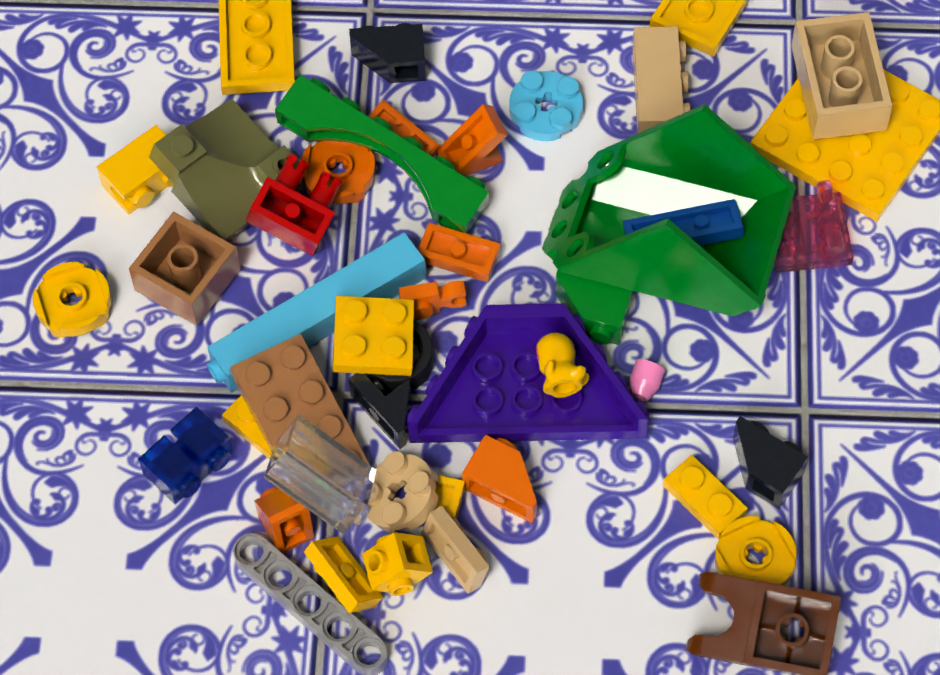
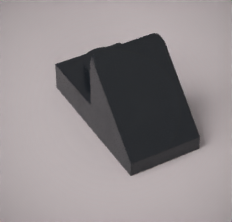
M355 373L348 379L351 397L399 449H402L406 446L408 426H406V420L411 408V380L408 379L387 395L386 390L376 378L370 380L365 374Z

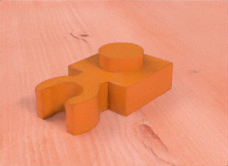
M452 281L440 287L437 286V282L399 287L400 299L414 300L413 319H426L432 314L440 313V308L442 307L461 308L467 306L464 281Z

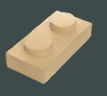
M443 506L432 510L428 514L421 534L467 594L481 587L490 566L483 552L479 548L474 547L463 533V529L457 519L451 517Z

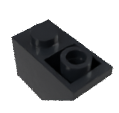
M401 23L396 26H363L361 28L349 29L351 55L387 82L426 81L422 24Z
M740 416L735 424L733 441L745 489L780 509L803 476L808 456L796 444L790 441L783 442L771 435L768 429L761 423L753 420L748 421Z

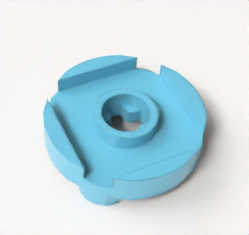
M552 71L525 72L521 77V81L514 86L509 99L510 117L520 127V132L531 139L538 141L560 139L561 134L568 132L570 129L571 132L576 129L582 118L583 96L579 90L577 80ZM551 101L556 107L552 106L549 107L548 111H542L541 105L538 103Z

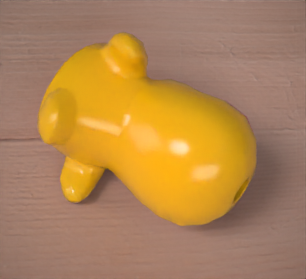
M554 332L543 336L536 344V355L540 371L546 377L543 384L544 393L557 398H564L580 391L589 381V374L586 373L584 366L575 365L576 353L572 340L564 334Z

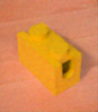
M157 125L97 166L102 187L128 215L138 208L146 207L157 194L167 187L174 186L149 158L153 145L166 136Z

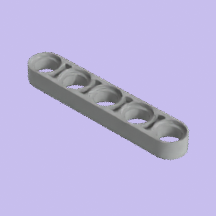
M249 533L237 539L234 544L233 554L236 565L246 576L361 675H378L385 669L388 662L386 644L379 636L352 613L349 614L342 604L259 534ZM257 545L263 550V555L258 561L250 563L240 557L245 547ZM278 570H286L292 575V580L286 587L278 588L269 582L271 575ZM308 595L317 596L322 601L320 608L313 613L301 611L298 606L303 597ZM339 620L347 622L351 626L348 636L342 639H335L329 635L328 628L333 622ZM367 646H373L381 652V657L375 664L365 665L357 658L360 650Z

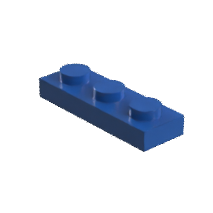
M735 199L623 221L624 235H627L668 218L700 246L744 237V227Z

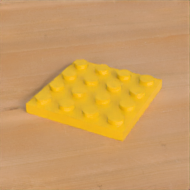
M884 70L892 102L887 130L813 139L798 77L753 137L750 145L771 163L878 222L940 135V100Z

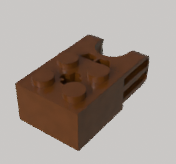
M711 572L699 574L698 585L706 594L726 600L733 608L734 619L731 627L725 633L718 636L694 635L689 638L685 648L687 652L694 656L789 675H828L841 596ZM791 621H797L800 623L799 629H805L804 636L797 637L793 643L787 642V635H781L782 627H789Z

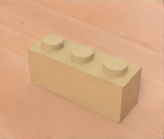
M678 26L634 27L632 50L637 134L690 111V103H683V94H688V72H681L680 63H686V42L679 41Z

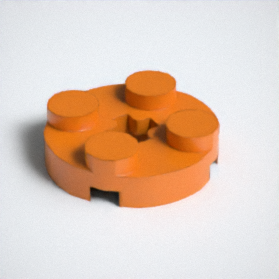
M325 140L317 142L313 146L310 144L301 159L309 164L308 170L302 177L309 196L322 172L331 174L327 187L331 185L335 177L343 182L332 204L358 203L362 201L375 180V158L371 149L369 151L367 147L349 142ZM339 162L343 163V167L346 169L341 174H334L328 170V168H335L336 163Z

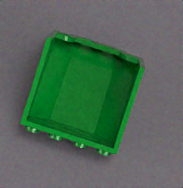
M703 104L598 151L589 160L586 172L579 179L572 180L563 189L542 250L553 260L552 263L562 273L729 316H736L762 306L769 278L774 269V261L779 244L783 238V230L788 213L792 207L796 185L706 104ZM735 199L744 227V237L700 246L668 218L627 235H624L623 221Z

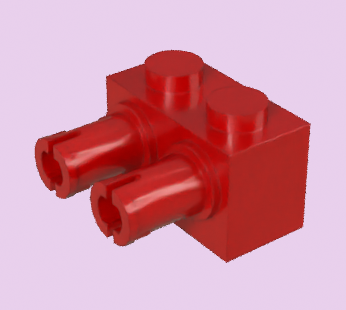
M289 154L277 178L273 180L267 177L249 209L246 222L313 256L335 214L329 208L343 182L335 177L331 185L327 187L331 174L322 172L310 197H305L296 192V189L308 170L309 164L301 159L297 168L293 169L298 157Z

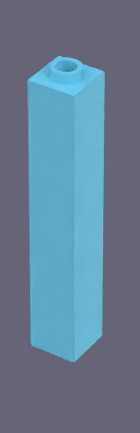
M405 232L209 345L207 348L211 362L207 363V368L217 384L224 382L231 393L236 391L238 387L229 371L231 366L299 334L302 335L308 348L334 333L336 296L392 299L399 295V287L416 285L426 279L425 259Z

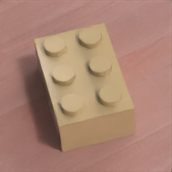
M865 12L795 21L791 47L812 138L821 139L887 130L892 102L870 13Z

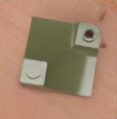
M231 98L196 121L185 126L181 124L153 145L149 158L173 183L174 186L171 192L209 232L228 242L250 225V223L246 222V218L267 177L275 180L280 172L278 166H283L287 155L292 153L285 145L282 147L275 145ZM296 160V163H295L293 169H296V168H297V166H298V164H299V161H298V160Z

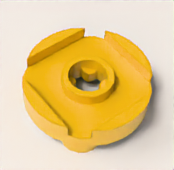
M79 262L62 263L49 269L42 276L43 281L39 284L38 289L35 287L33 305L41 324L49 329L55 337L64 338L67 336L84 335L108 321L112 303L111 292L106 278L97 269H95V272ZM70 293H75L76 297H82L76 305L63 304V302L68 300L67 295Z
M757 516L742 517L730 523L723 530L716 545L715 567L717 573L785 586L794 573L797 553L795 542L790 533L781 524L775 521L772 524L768 521L760 520L761 517ZM753 548L756 553H765L766 556L762 558V564L756 565L746 560L749 555V549Z

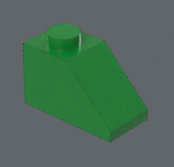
M557 270L555 295L561 303L565 304L572 315L577 314L581 318L589 339L603 345L609 343L620 345L631 308L632 290L562 273L560 270Z

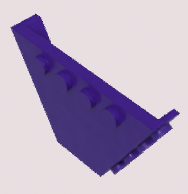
M564 303L485 305L478 317L473 316L470 319L464 332L465 338L459 346L454 345L451 348L445 361L446 367L440 376L435 374L426 389L425 399L420 406L417 404L413 406L406 420L410 443L481 442L485 435L494 439L503 438L508 441L646 439L650 417L644 404L640 400L634 401L629 394L627 383L619 371L613 372L607 363L606 354L600 344L597 342L592 343L586 335V328L581 318L577 314L572 315ZM554 332L564 334L572 340L576 353L575 365L584 366L586 373L589 374V381L580 391L564 398H557L544 393L543 384L546 377L540 371L536 355V344L543 336Z

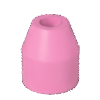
M637 359L629 378L630 395L634 399L648 402L658 391L665 369L652 361Z

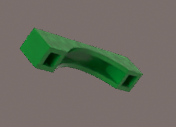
M300 74L275 108L277 123L307 142L325 140L349 142L367 147L390 159L403 169L417 185L428 205L432 220L443 227L468 234L489 204V191L486 190V185L478 178L468 175L466 178L455 171V166L442 156L432 157L423 151L424 148L418 141L409 136L400 137L392 132V127L386 121L376 116L371 119L361 112V108L354 101L346 97L339 99L330 93V89L326 84L316 78L309 80Z

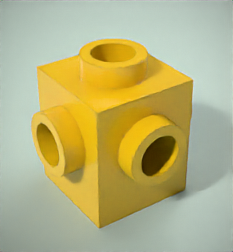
M393 532L379 538L376 541V545L362 554L372 591L388 592L392 596L405 595L414 589L413 586L433 573L423 536Z

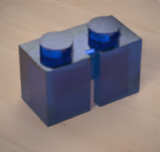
M195 407L170 430L178 439L175 443H172L164 435L138 458L143 475L175 505L181 499L189 498L195 494L200 488L202 480L212 471L217 472L229 462L233 453L229 436L198 407Z

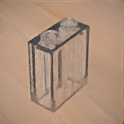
M300 414L276 441L264 475L266 480L342 534L353 523L358 526L363 522L371 510L372 506L368 502L376 490V487L373 486L376 469Z

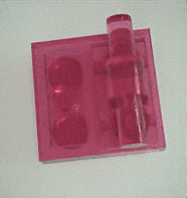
M823 180L816 184L818 194L793 197L792 207L788 213L783 230V238L779 244L774 261L776 273L852 265L854 257L841 192L833 193L831 181Z

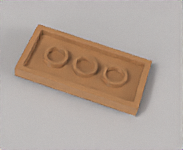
M301 334L230 367L229 371L287 483L293 485L305 499L308 506L370 476L373 470Z

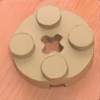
M394 451L388 454L385 460L373 470L366 483L360 488L358 497L360 502L363 503L364 512L368 519L383 531L393 533L396 532L395 530H402L404 528L410 531L422 525L427 520L429 512L435 509L439 497L435 493L436 481L439 483L438 475L420 457ZM404 487L405 497L402 499L399 497L395 498L396 492Z

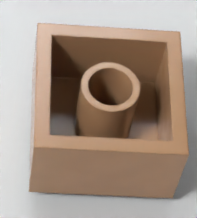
M173 211L128 269L135 291L198 326L240 271L241 267L236 246Z

